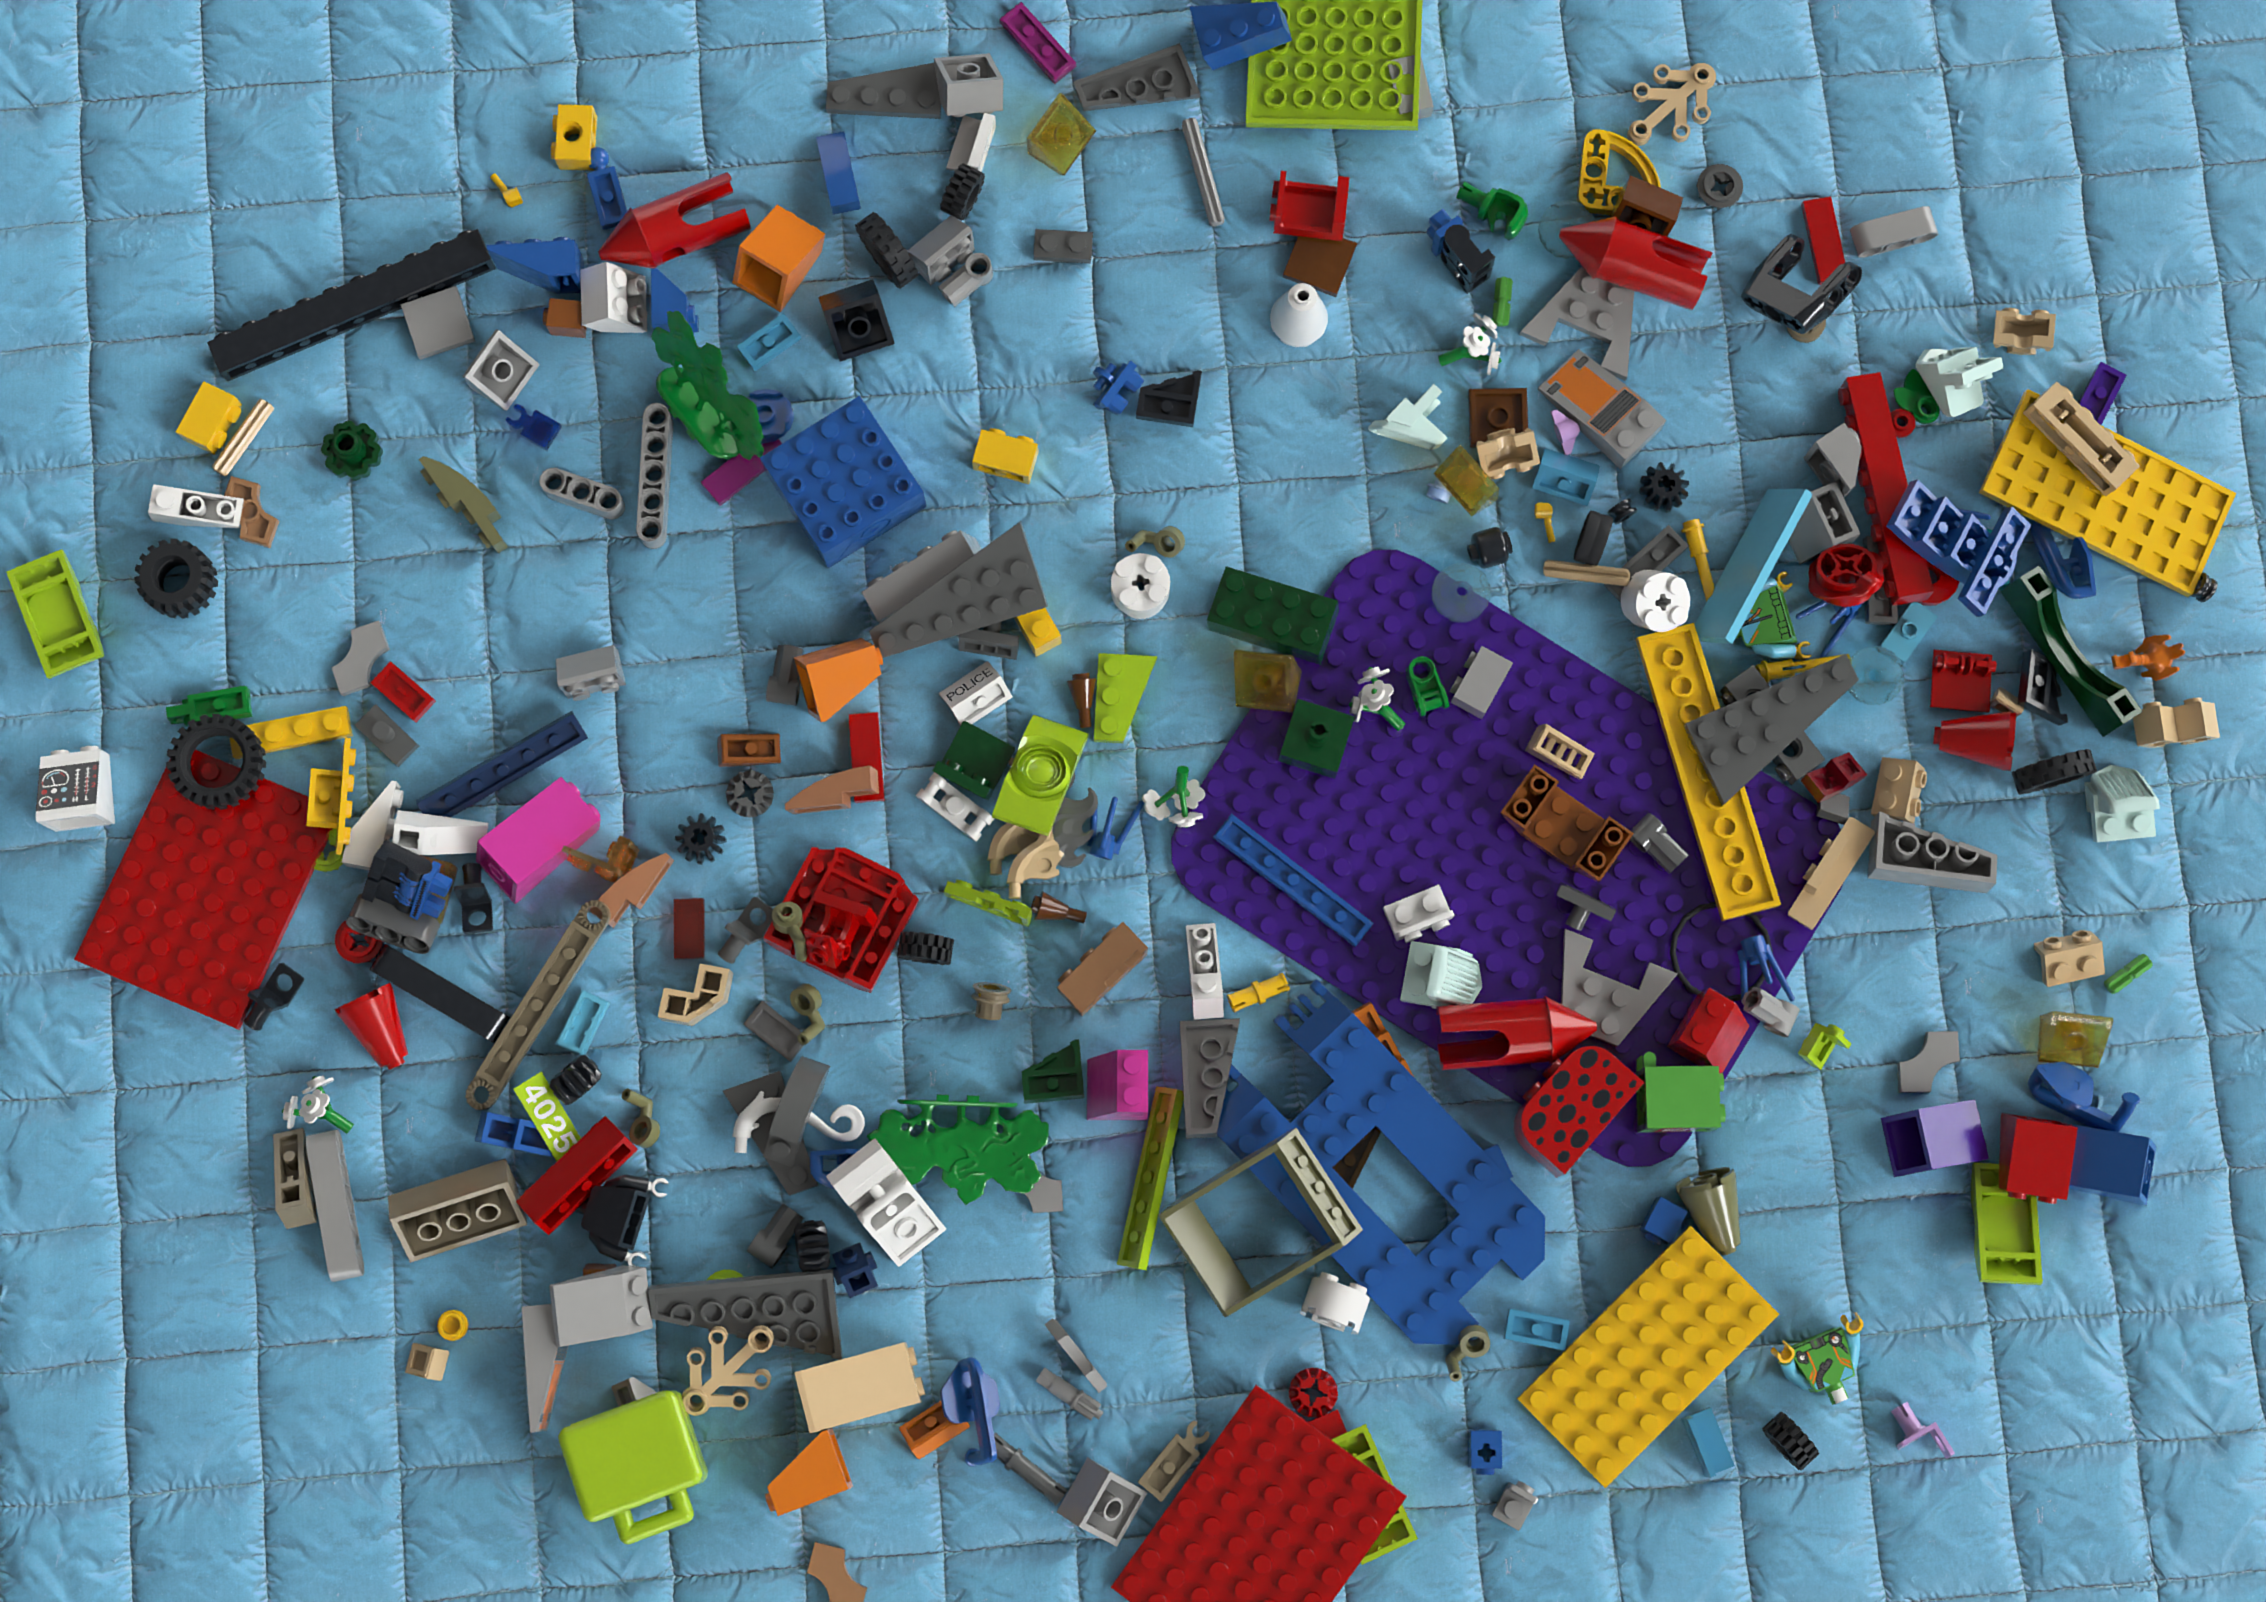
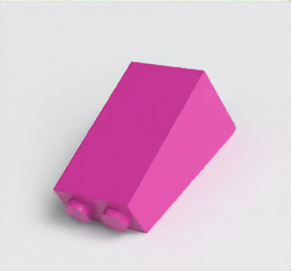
M562 777L558 778L477 841L476 862L482 866V869L514 904L525 897L599 830L601 819L598 810L591 803L586 804L581 799L578 788L572 782L567 783Z
M1115 1050L1087 1059V1120H1147L1148 1050Z

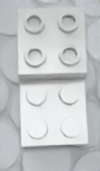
M875 1138L826 1176L845 1203L857 1214V1218L876 1239L898 1267L947 1230Z

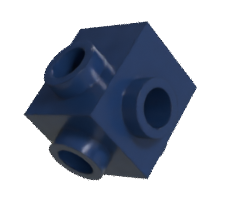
M860 1242L832 1254L836 1265L831 1268L833 1269L834 1278L837 1285L843 1283L849 1298L878 1286L873 1270L878 1268L871 1251L865 1253Z

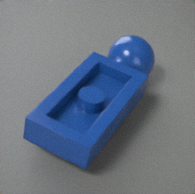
M601 147L591 148V165L589 167L595 171L586 174L601 227L605 230L618 225L626 214L627 207L615 166L606 168L609 163L607 151Z

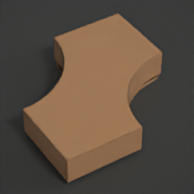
M230 476L224 496L244 499L240 519V539L271 548L279 520L267 514L262 508L260 502L261 486L258 483Z
M815 1542L807 1573L815 1576L824 1584L830 1602H864L867 1587L857 1583L848 1573L845 1565V1549Z

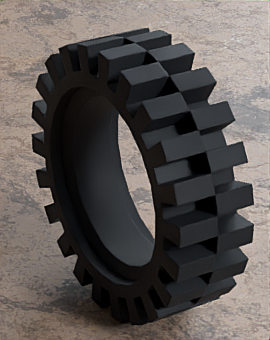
M212 714V717L202 715L199 716L200 721L198 722L194 719L187 722L190 727L187 729L181 727L177 731L181 734L178 739L172 738L170 743L174 745L173 750L168 749L167 756L171 758L170 762H166L167 769L171 771V774H168L170 781L175 783L174 787L184 797L207 809L214 810V807L222 810L227 809V805L233 807L240 805L238 800L243 799L246 801L251 796L248 793L251 790L256 792L259 788L256 782L258 779L263 781L265 775L261 772L262 768H266V761L263 759L266 753L265 749L260 745L262 743L261 740L248 726L228 715H225V717L220 714ZM210 737H230L238 743L242 751L243 763L240 772L235 779L222 787L207 788L201 786L196 782L191 772L193 752L202 741Z

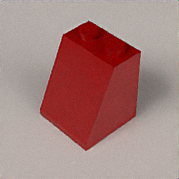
M1709 987L1696 995L1667 1047L1698 1066H1719V1073H1723L1748 1030L1749 1024L1735 1002Z
M2001 1113L1999 1188L2008 1191V1197L2026 1199L2028 1194L2038 1196V1201L2051 1204H2056L2057 1199L2067 1200L2078 1127L2062 1121Z

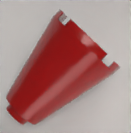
M2009 711L1941 721V727L1935 726L1933 744H1939V751L2004 771H2011L2016 712Z
M391 983L385 984L334 1009L337 1016L380 1068L387 1066L388 1070H391L405 1063L403 1057L408 1055V1050Z

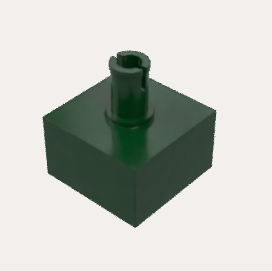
M1298 699L1278 761L1335 779L1355 716Z

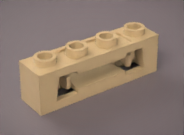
M2058 382L2046 389L2023 412L2104 496L2115 491L2140 467L2135 461L2134 455L2127 449H2123L2114 440L2113 434L2098 424L2091 411L2081 406L2073 398L2071 391ZM2063 418H2065L2064 424L2060 422ZM2088 464L2102 477V479L2088 466Z

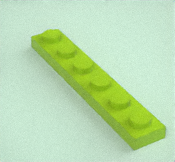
M1156 1086L1117 1265L1147 1270L1184 1101L1182 1090Z

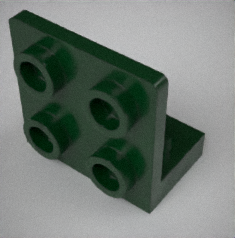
M963 721L942 762L937 761L932 771L989 800L1015 752V747Z

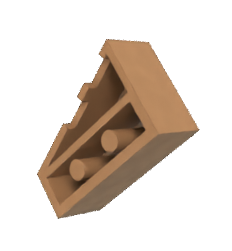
M1124 922L1117 928L1113 927L1102 937L1101 940L1103 942L1095 950L1093 948L1089 949L1080 958L1082 963L1074 971L1069 968L1058 979L1061 983L1057 987L1058 992L1081 1016L1088 1012L1147 956L1148 947Z

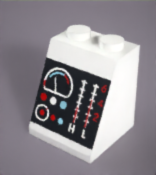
M85 746L80 748V752L69 753L68 750H55L50 752V756L40 757L36 804L37 823L55 832L115 824L110 755L99 749L98 746Z

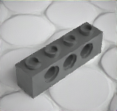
M1752 665L1724 685L1720 690L1722 694L1721 699L1724 705L1727 706L1770 686L1755 666ZM1804 731L1789 744L1794 750L1793 757H1788L1783 752H1780L1772 760L1776 765L1775 771L1783 781H1788L1790 785L1825 761V758Z

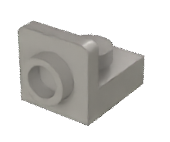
M1519 1480L1516 1485L1508 1482L1491 1515L1519 1531L1533 1504H1536L1539 1500L1532 1495L1535 1489Z

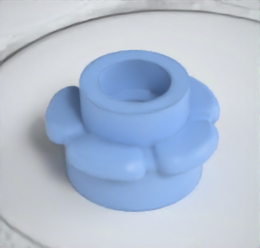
M1435 480L1434 484H1427L1429 489L1426 496L1431 499L1448 504L1450 497L1454 496V493L1450 491L1452 486L1443 481Z

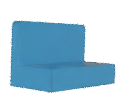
M1545 448L1532 489L1588 506L1597 482L1600 466Z
M1711 1407L1681 1418L1704 1477L1712 1478L1716 1476V1473L1735 1466Z

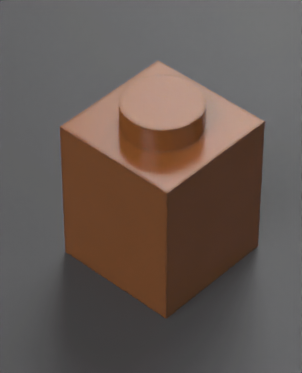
M549 299V307L544 308L543 325H546L551 335L586 338L587 327L582 326L581 301Z

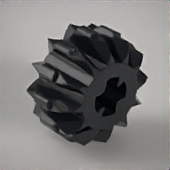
M1662 462L1658 463L1656 469L1650 466L1646 470L1647 475L1642 476L1640 479V483L1644 486L1639 489V494L1648 495L1644 500V505L1651 502L1655 503L1653 506L1654 511H1658L1662 505L1666 513L1670 512L1672 505L1679 508L1682 505L1681 499H1686L1689 494L1685 490L1689 486V481L1681 479L1685 474L1684 470H1680L1677 473L1674 472V463H1671L1668 469L1665 468ZM1664 487L1670 488L1668 492H1665Z
M703 813L698 815V822H695L691 816L687 817L690 825L686 827L683 824H679L678 826L684 835L675 836L676 842L683 843L677 848L680 854L687 852L685 859L688 862H691L696 856L698 865L703 864L704 856H707L710 862H714L715 858L711 853L715 851L718 854H722L724 851L717 844L727 842L725 836L719 835L724 831V827L722 825L715 826L716 818L713 816L705 823L706 819ZM700 833L705 837L703 845L696 842L698 840L697 835Z
M580 1055L555 1075L550 1081L549 1087L558 1100H561L565 1105H569L588 1092L600 1080L602 1074L592 1059L590 1060L586 1055Z
M809 1220L797 1224L794 1229L799 1268L802 1272L827 1269L830 1265V1247L824 1222L822 1220Z

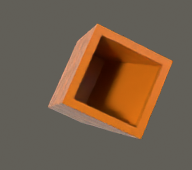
M776 205L739 245L732 283L781 312L822 253L826 234L817 227L800 219L794 213Z
M862 638L794 657L808 712L820 722L830 719L882 674L879 665H883V658L879 648H875L873 644Z
M833 1428L822 1431L767 1486L769 1493L765 1494V1498L771 1512L776 1510L777 1516H780L853 1487Z

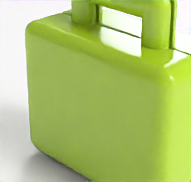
M662 1390L573 1423L563 1428L558 1435V1441L584 1518L589 1522H597L612 1517L619 1539L624 1544H632L690 1522L694 1517V1510L687 1488L703 1483L708 1476V1470L690 1416L683 1404L682 1394L678 1391ZM666 1496L669 1497L672 1509L634 1522L631 1509Z

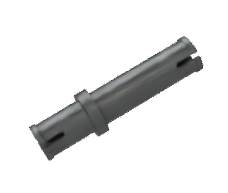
M995 1432L997 1458L1005 1464L1004 1468L1008 1471L1010 1469L1057 1506L1068 1489L1064 1488L1022 1454L1024 1451L1020 1448L1015 1449Z

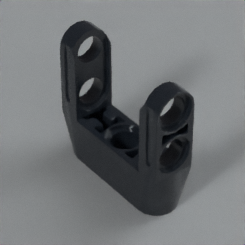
M1789 234L1755 269L1741 294V298L1754 311L1800 334H1805L1827 319L1855 289L1861 280L1862 269L1851 262L1841 264L1812 296L1782 282V279L1801 260L1804 250V240L1794 234Z

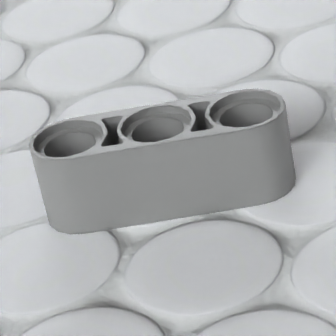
M1929 206L1865 221L1850 229L1859 258L1923 243L1938 235Z
M548 468L540 476V486L548 498L611 520L619 518L624 513L625 503L619 492L613 487L558 468ZM555 479L562 480L560 487L552 490L548 488L551 481ZM580 489H589L587 497L583 499L576 498V493ZM608 498L617 499L615 506L612 508L603 507V503Z

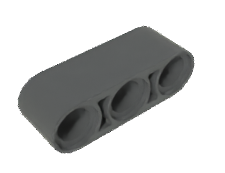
M362 894L357 896L346 919V924L352 930L415 953L426 954L429 952L440 928L438 920L425 913H422L419 919L416 920L409 917L410 913H403L387 902L377 898L370 902L362 899Z

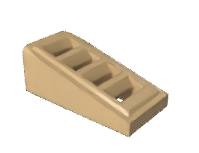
M1547 724L1539 725L1536 728L1525 749L1526 752L1579 780L1583 778L1595 754ZM1547 737L1548 740H1547V742H1546L1544 748H1542L1541 745H1542V743L1544 742L1545 738ZM1555 742H1557L1559 746L1553 755L1550 752ZM1566 748H1568L1570 751L1565 761H1563L1561 758ZM1578 753L1581 757L1576 767H1573L1571 764Z

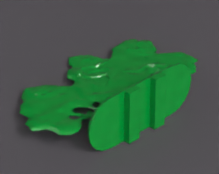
M667 311V323L670 332L656 327L651 334V338L655 343V350L660 360L673 366L660 372L656 379V388L660 396L668 404V411L675 419L679 418L687 428L686 433L693 441L696 439L709 454L717 458L730 459L738 454L748 460L753 455L759 458L762 457L764 448L761 441L764 436L759 422L757 406L743 395L729 394L726 388L728 376L725 368L722 366L721 349L707 342L702 348L699 347L693 335V330L679 311Z
M937 1094L936 1100L897 1099L899 1104L919 1105L922 1111L917 1116L908 1120L901 1112L895 1109H887L880 1115L878 1129L867 1135L869 1142L874 1138L878 1141L911 1185L920 1182L933 1166H938L943 1170L942 1180L950 1188H956L958 1197L967 1205L984 1194L986 1182L990 1178L1001 1184L1005 1191L1023 1194L1030 1192L1034 1188V1184L1040 1180L1041 1173L1037 1168V1164L1029 1158V1155L1048 1144L1049 1124L1041 1122L1039 1116L1032 1110H1025L1012 1120H1005L999 1115V1107H1016L1018 1103L979 1102V1096L967 1095V1101H949V1095ZM936 1105L957 1106V1123L953 1127H940L931 1119L932 1111ZM966 1106L990 1107V1115L985 1124L979 1125L972 1120H968L965 1117ZM925 1121L924 1130L917 1137L911 1136L910 1132L915 1124L921 1125V1122ZM909 1123V1127L905 1131L902 1130V1124ZM997 1123L1003 1126L1001 1134L997 1132ZM929 1124L934 1126V1133L928 1130Z

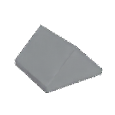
M496 329L466 370L463 378L472 390L507 411L540 364L501 331Z

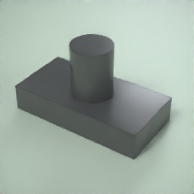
M1001 621L985 626L983 630L975 629L959 634V651L1017 660L1019 636L1000 633Z
M376 704L355 724L398 767L419 747Z
M1562 882L1556 891L1557 896L1574 903L1565 924L1579 931H1582L1591 912L1609 921H1612L1616 913L1614 907Z

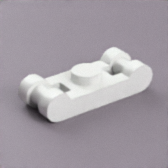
M934 772L929 778L930 783L925 789L921 788L916 797L973 841L977 842L982 835L980 833L986 824L989 826L995 818ZM939 789L946 794L940 802L933 797ZM970 813L977 817L971 825L965 822Z

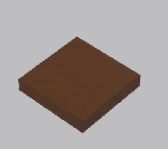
M1298 236L1284 270L1283 278L1296 283L1309 284L1317 291L1337 297L1357 243L1345 238L1342 241Z
M1527 388L1468 390L1470 448H1477L1478 441H1488L1487 435L1499 430L1515 428V433L1525 432L1528 428Z

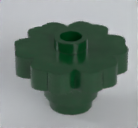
M348 420L344 423L336 424L333 428L334 434H327L323 438L321 452L327 458L325 465L338 478H343L347 475L353 481L366 478L371 473L370 467H377L381 463L383 449L378 444L379 436L366 423L356 426L353 421Z

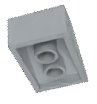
M622 1265L549 1285L556 1347L620 1337L653 1328L646 1267Z

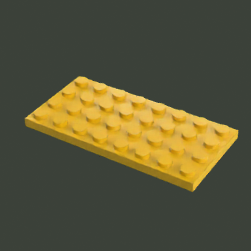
M2027 389L2021 397L1979 493L2006 507L2013 506L2020 514L2072 540L2076 537H2082L2088 548L2186 597L2193 595L2236 493L2109 430L2113 434L2114 440L2123 449H2127L2134 455L2135 461L2140 467L2115 491L2104 496L2023 414L2040 396ZM2063 418L2062 420H2060V422H2061L2062 424L2065 423V422H2064L2065 418ZM2088 464V466L2102 479V477Z
M1689 1225L1517 1399L1606 1488L1779 1313Z

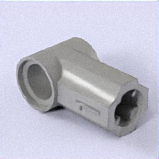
M983 253L970 255L965 265L938 286L950 304L956 307L977 288L985 286L992 280L993 268L989 257ZM981 264L987 267L986 271L982 274H974L972 272L973 268Z
M1753 987L1752 990L1746 992L1742 999L1744 1011L1764 1023L1763 1027L1766 1030L1782 1037L1789 1036L1800 1011L1797 1006L1777 999L1757 987Z

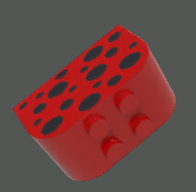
M1585 1046L1575 1050L1562 1060L1557 1058L1542 1073L1546 1079L1542 1083L1537 1081L1522 1096L1526 1102L1520 1107L1515 1116L1514 1133L1518 1143L1556 1178L1567 1173L1644 1084V1081L1612 1053L1601 1047Z

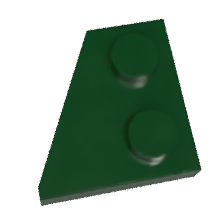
M1079 1039L1071 1041L1067 1047L1057 1053H1051L1042 1062L1033 1064L1021 1072L1024 1104L1084 1098Z

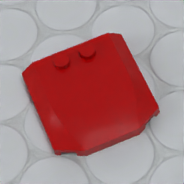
M812 847L783 902H793L801 908L803 923L800 930L803 935L805 928L816 933L824 920L825 912H821L812 901L817 890L868 905L878 916L874 928L860 924L852 941L848 959L846 961L842 960L836 969L810 961L809 955L802 963L858 990L871 993L900 939V932H903L919 903V899L911 892L899 873L847 848L819 849V847ZM790 913L783 914V916L791 915ZM771 922L763 940L776 950L796 959L794 942L790 935L777 931L773 926V922ZM834 928L831 937L836 941L843 930Z

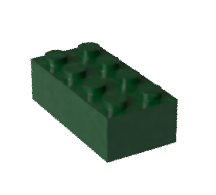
M1226 566L1207 617V624L1210 631L1321 665L1339 613L1338 600Z

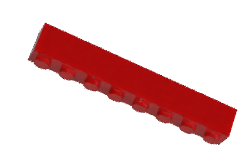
M1881 372L1846 377L1838 390V399L1840 405L1845 407V424L1858 434L1860 445L1862 446L1859 460L1860 470H1858L1857 476L1859 485L1864 487L1866 494L1864 498L1865 511L1868 515H1871L1873 523L1871 525L1872 540L1878 542V555L1884 561L1885 594L1891 598L1892 606L1926 601L1934 592L1926 559L1916 553L1886 527L1908 483Z

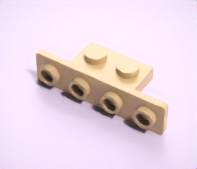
M1849 817L1835 840L1832 841L1828 838L1820 850L1819 854L1823 858L1817 866L1812 863L1803 879L1808 882L1788 911V916L1808 929L1813 930L1871 841L1875 831L1855 818Z

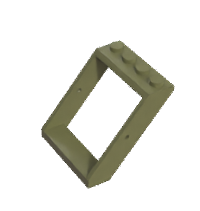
M1297 1128L1287 1131L1187 1192L1158 1215L1224 1317L1231 1315L1341 1249L1363 1231ZM1274 1152L1331 1241L1251 1288L1195 1203V1200Z

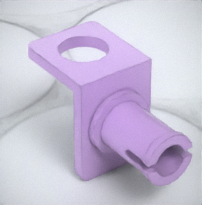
M1908 1402L1891 1411L1906 1434L1905 1440L1896 1445L1898 1450L1930 1433L1946 1459L1955 1454L1936 1422L1927 1427L1925 1425L1922 1426Z

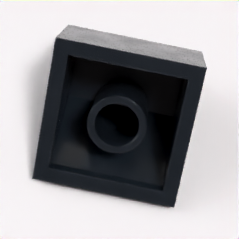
M873 279L818 297L840 362L895 344L879 292Z

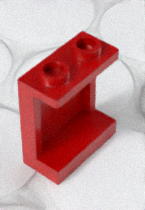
M1281 171L1280 181L1274 180L1272 198H1277V204H1271L1269 221L1275 222L1273 233L1342 241L1350 177L1338 176L1336 187L1287 181V171Z

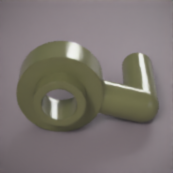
M1166 526L1158 533L1140 530L1125 544L1129 552H1134L1144 542L1154 544L1159 554L1171 558L1183 550L1185 538L1178 528ZM1169 537H1171L1175 543L1171 542Z
M782 902L772 911L773 926L777 931L790 935L794 942L796 959L803 962L808 958L806 940L800 930L803 923L801 908L793 902ZM786 913L791 914L790 916H783Z
M804 983L793 990L790 995V1002L793 1008L799 1014L808 1016L811 1025L797 1037L802 1045L809 1043L825 1028V1023L818 1011L822 1004L821 995L814 986Z
M627 1088L622 1092V1099L640 1107V1117L633 1122L630 1128V1141L639 1147L649 1148L658 1140L660 1135V1125L656 1120L652 1119L653 1102L651 1099Z
M1470 1325L1465 1327L1458 1337L1459 1346L1446 1356L1445 1362L1452 1381L1457 1382L1462 1378L1459 1361L1466 1356L1477 1358L1488 1352L1490 1339L1488 1332L1482 1326ZM1472 1337H1478L1475 1340H1469Z

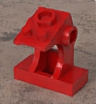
M817 890L812 901L821 912H825L821 927L816 933L810 929H804L809 960L816 964L836 969L842 960L846 961L848 959L852 941L860 924L874 928L878 916L868 905ZM834 928L843 930L836 941L831 937Z

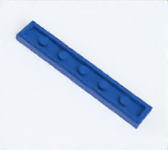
M1232 813L1213 836V839L1354 948L1374 924Z

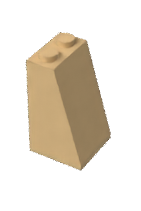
M903 1342L794 1372L809 1433L921 1403V1396L926 1394L922 1378L915 1377L913 1366L918 1365L914 1348H908L907 1343Z

